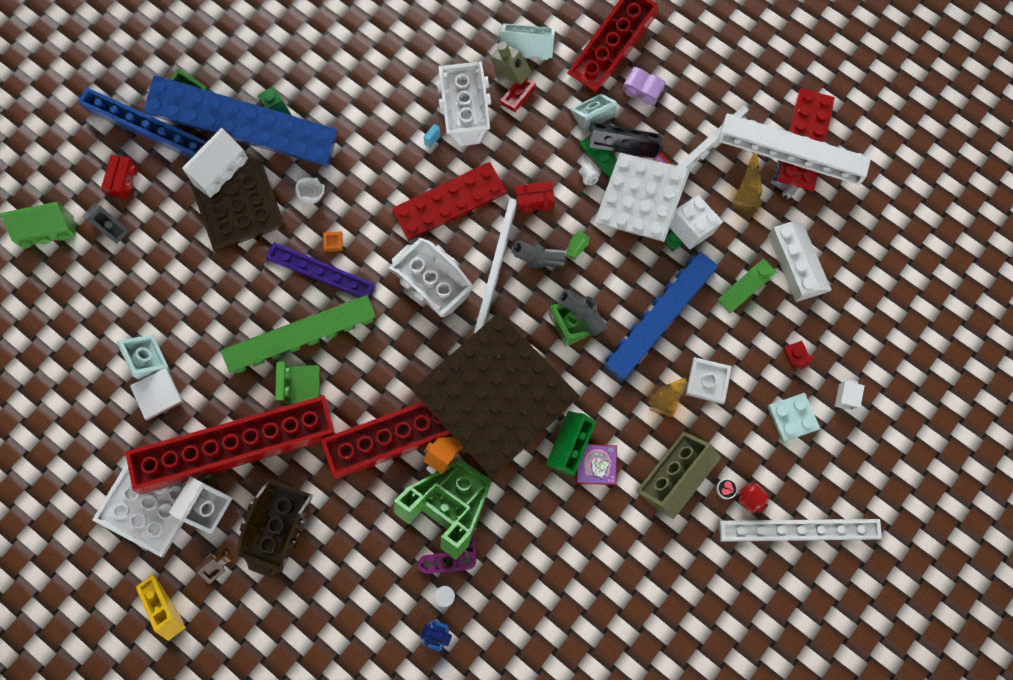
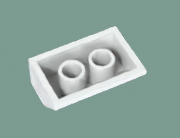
M220 128L182 169L193 185L211 198L227 180L232 178L235 171L245 164L248 157L236 141L224 129Z

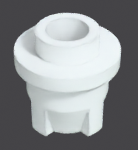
M591 163L582 165L579 170L585 185H593L599 180L600 173L595 171Z

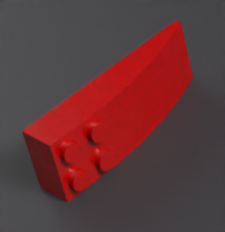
M619 0L567 74L597 93L628 56L658 15L659 5L652 0Z

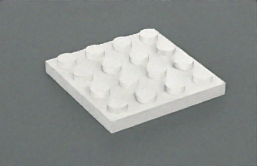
M619 153L595 222L603 226L664 242L688 178L689 169Z
M126 463L92 520L152 553L164 557L184 523L171 515L169 511L186 482L139 495L132 490L128 465Z

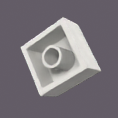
M697 195L676 209L669 228L691 250L714 234L723 221Z
M190 476L169 513L187 524L212 534L230 504L232 497Z

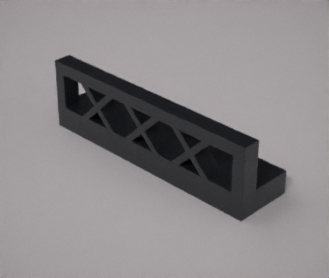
M591 122L589 126L591 130L589 147L655 158L658 153H661L664 141L658 133Z

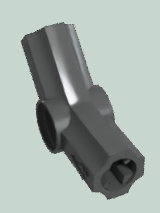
M521 240L516 241L511 249L514 257L528 262V266L531 268L539 269L544 268V266L564 268L565 251L546 249L543 246L530 245Z
M567 289L561 292L558 303L570 309L577 319L583 320L593 337L608 328L597 312L598 307L593 298L589 296L582 298Z

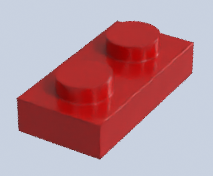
M528 78L521 85L515 82L500 100L501 105L516 112L534 91L536 83Z

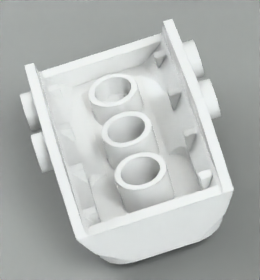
M482 62L439 66L440 82H437L438 93H442L439 105L440 110H444L447 134L451 135L459 146L480 144L483 135L490 129L488 105H491L490 93L486 94V88H489L488 76L484 77Z
M419 238L412 245H406L392 258V265L388 267L400 279L399 282L405 289L410 288L414 292L413 296L419 302L423 300L440 317L451 314L461 305L473 287L472 283L458 267L459 264L454 258H448L442 247L439 245L435 246L432 242L423 238Z

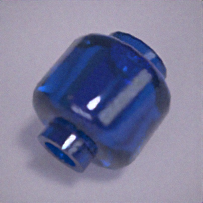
M431 620L429 624L425 623L420 639L423 640V646L436 651H441L444 646L448 647L452 638V634H449V626L435 620Z

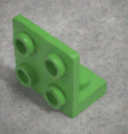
M277 362L275 400L280 405H291L319 397L320 367L318 365L288 366L285 362Z

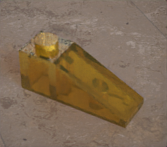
M753 153L731 206L751 215L755 209L759 210L763 201L760 199L762 184L757 153Z

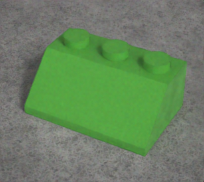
M59 202L0 213L11 241L22 248H29L35 244H48L54 240H68L69 237L76 236L74 216Z

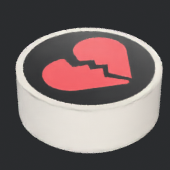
M723 479L717 484L716 492L722 499H731L737 493V485L731 479Z

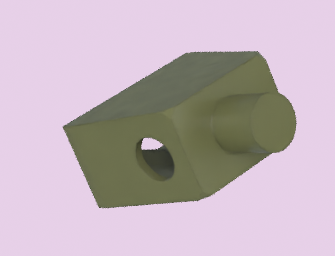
M504 41L497 45V49L491 55L496 75L520 85L532 72L522 53L508 46Z

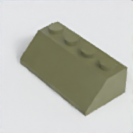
M683 431L636 492L661 513L674 519L721 457L711 444Z

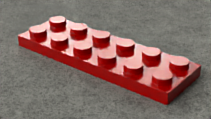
M800 88L789 131L799 136L809 137L812 140L825 142L835 97ZM781 161L777 181L813 191L816 186L818 172Z
M489 161L393 207L392 211L409 242L506 195L507 191Z

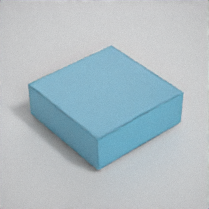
M436 124L423 137L424 144L428 148H431L441 136L440 127Z

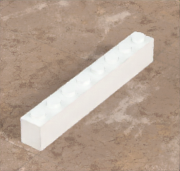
M728 113L722 123L717 140L721 143L860 185L867 177L871 157L864 156L861 153L851 152L844 148H838L825 142L812 140L809 137L799 136L790 131H783L770 125L767 126L754 120L744 119Z

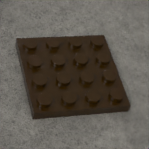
M261 159L239 167L232 178L227 180L211 198L195 187L193 183L190 184L215 252L286 227Z

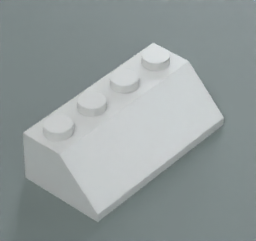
M789 222L773 227L768 237L795 301L799 302L830 292L831 287L803 223Z

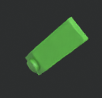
M762 259L718 298V301L729 313H732L769 282L777 272L765 259Z

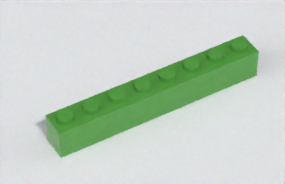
M367 294L226 347L220 352L228 371H235L236 374L246 370V366L253 364L255 367L265 363L264 359L271 357L272 360L283 356L282 352L290 350V353L300 350L303 344L308 343L309 346L320 342L319 338L324 336L329 339L337 336V332L344 329L345 332L356 328L355 325L361 322L363 325L373 322V318L376 315Z

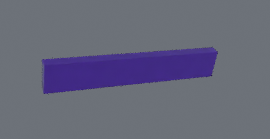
M273 242L266 256L267 261L356 298L367 294L370 298L376 286L372 282Z

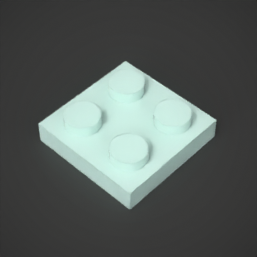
M805 393L767 406L782 443L820 429Z

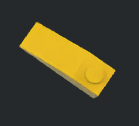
M152 574L136 586L154 632L169 641L186 628L178 610L155 575Z

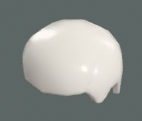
M305 177L297 182L295 193L300 201L311 205L317 203L323 197L325 186L319 182L318 178Z

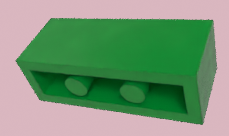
M568 411L546 465L559 473L575 476L596 421L583 413Z

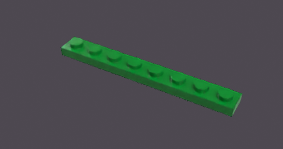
M589 135L579 142V146L610 181L617 158L610 150L589 147ZM669 228L664 243L673 253L684 243Z

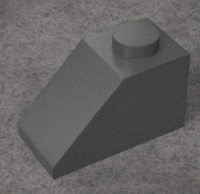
M96 203L82 216L116 244L129 232L123 224Z

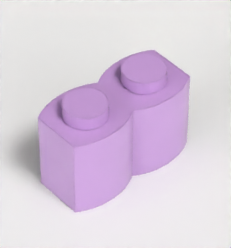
M633 67L624 83L623 91L630 97L641 99L644 104L655 105L664 90L666 82L640 68Z

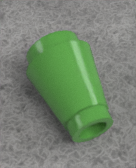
M577 231L572 236L566 256L575 260L589 245L588 241L590 238L586 234Z

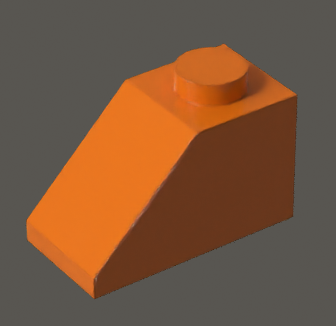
M454 437L437 438L434 443L430 442L425 448L424 453L426 455L423 462L443 474L463 446Z

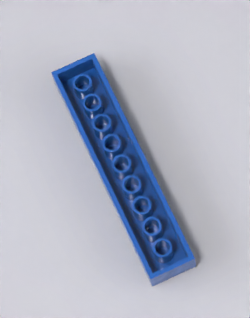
M156 75L153 76L144 107V112L150 116L214 135L222 128L235 141L329 168L338 136V131L335 128Z

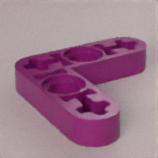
M473 533L472 541L465 549L473 548V552L469 551V557L473 558L470 566L462 563V559H465V552L457 560L447 553L422 556L418 561L419 570L424 574L473 569L477 562L475 534ZM439 557V570H436V565L430 566L429 570L422 567L425 559H428L429 562H436L435 558ZM445 557L453 559V565L448 569L442 566V560Z

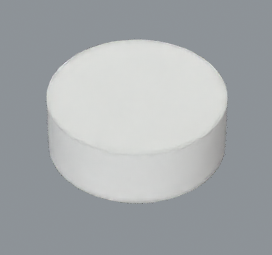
M448 586L439 587L434 594L435 602L441 607L450 606L455 599L454 591Z

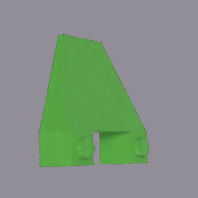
M460 459L449 465L443 474L436 472L407 487L394 500V514L410 524L422 511L447 529L441 536L440 548L457 560L470 544L492 481Z

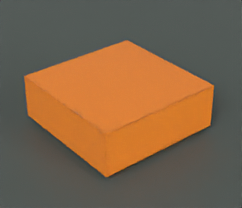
M342 231L323 232L324 252L343 251Z

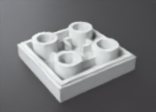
M167 368L130 385L141 412L147 421L183 403Z

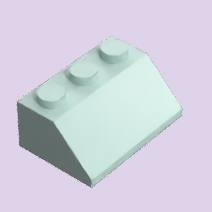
M503 23L500 42L504 41L508 46L519 50L524 58L536 56L538 59L548 60L553 55L555 28Z

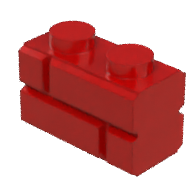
M110 155L101 190L108 196L127 199L129 193L133 191L132 181L138 173L137 164L131 158Z
M552 181L515 186L518 212L527 214L536 209L548 211L554 207L555 197Z

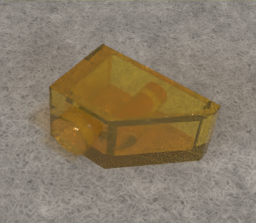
M679 379L658 388L655 393H651L648 404H651L649 410L671 419L674 416L687 379Z

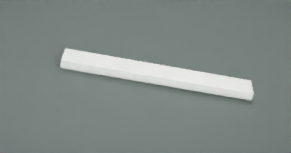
M509 199L474 334L486 324L517 208V201L515 199Z
M880 519L719 521L720 542L882 539Z

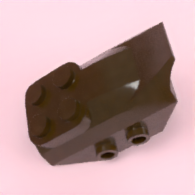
M272 479L266 481L255 499L251 500L248 506L249 514L247 519L242 521L239 529L241 533L237 556L244 558L249 570L269 578L277 572H283L290 552L294 551L297 546L298 539L296 537L298 532L304 528L306 522L304 517L313 497L312 494Z

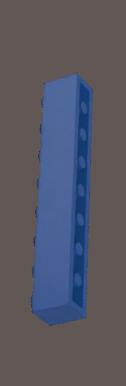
M86 87L78 101L87 112L190 159L207 143V141Z
M701 251L697 256H691L686 263L688 267L685 270L682 268L675 276L677 280L674 283L670 282L663 290L666 293L662 297L658 296L652 303L654 306L652 310L644 312L640 318L642 319L639 325L635 323L629 330L631 335L627 339L623 338L618 343L617 347L619 349L615 354L611 352L605 359L607 363L604 368L621 382L626 379L718 267V264Z

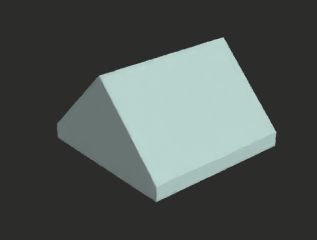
M599 94L571 108L570 111L583 132H586L590 129L591 122L603 123L615 117L617 102L603 94Z
M153 335L117 341L132 376L138 380H142L164 368L168 369V365Z

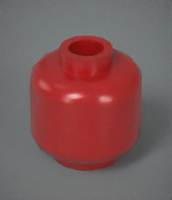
M748 483L738 493L739 503L749 513H755L756 511L761 513L768 507L766 503L768 494L758 484L751 485Z

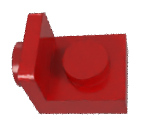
M802 340L783 348L792 369L799 367L802 370L811 366L810 362L815 359L814 355L809 356Z

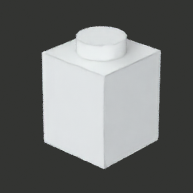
M851 379L839 384L835 407L850 411L859 409L865 385L858 384V381Z

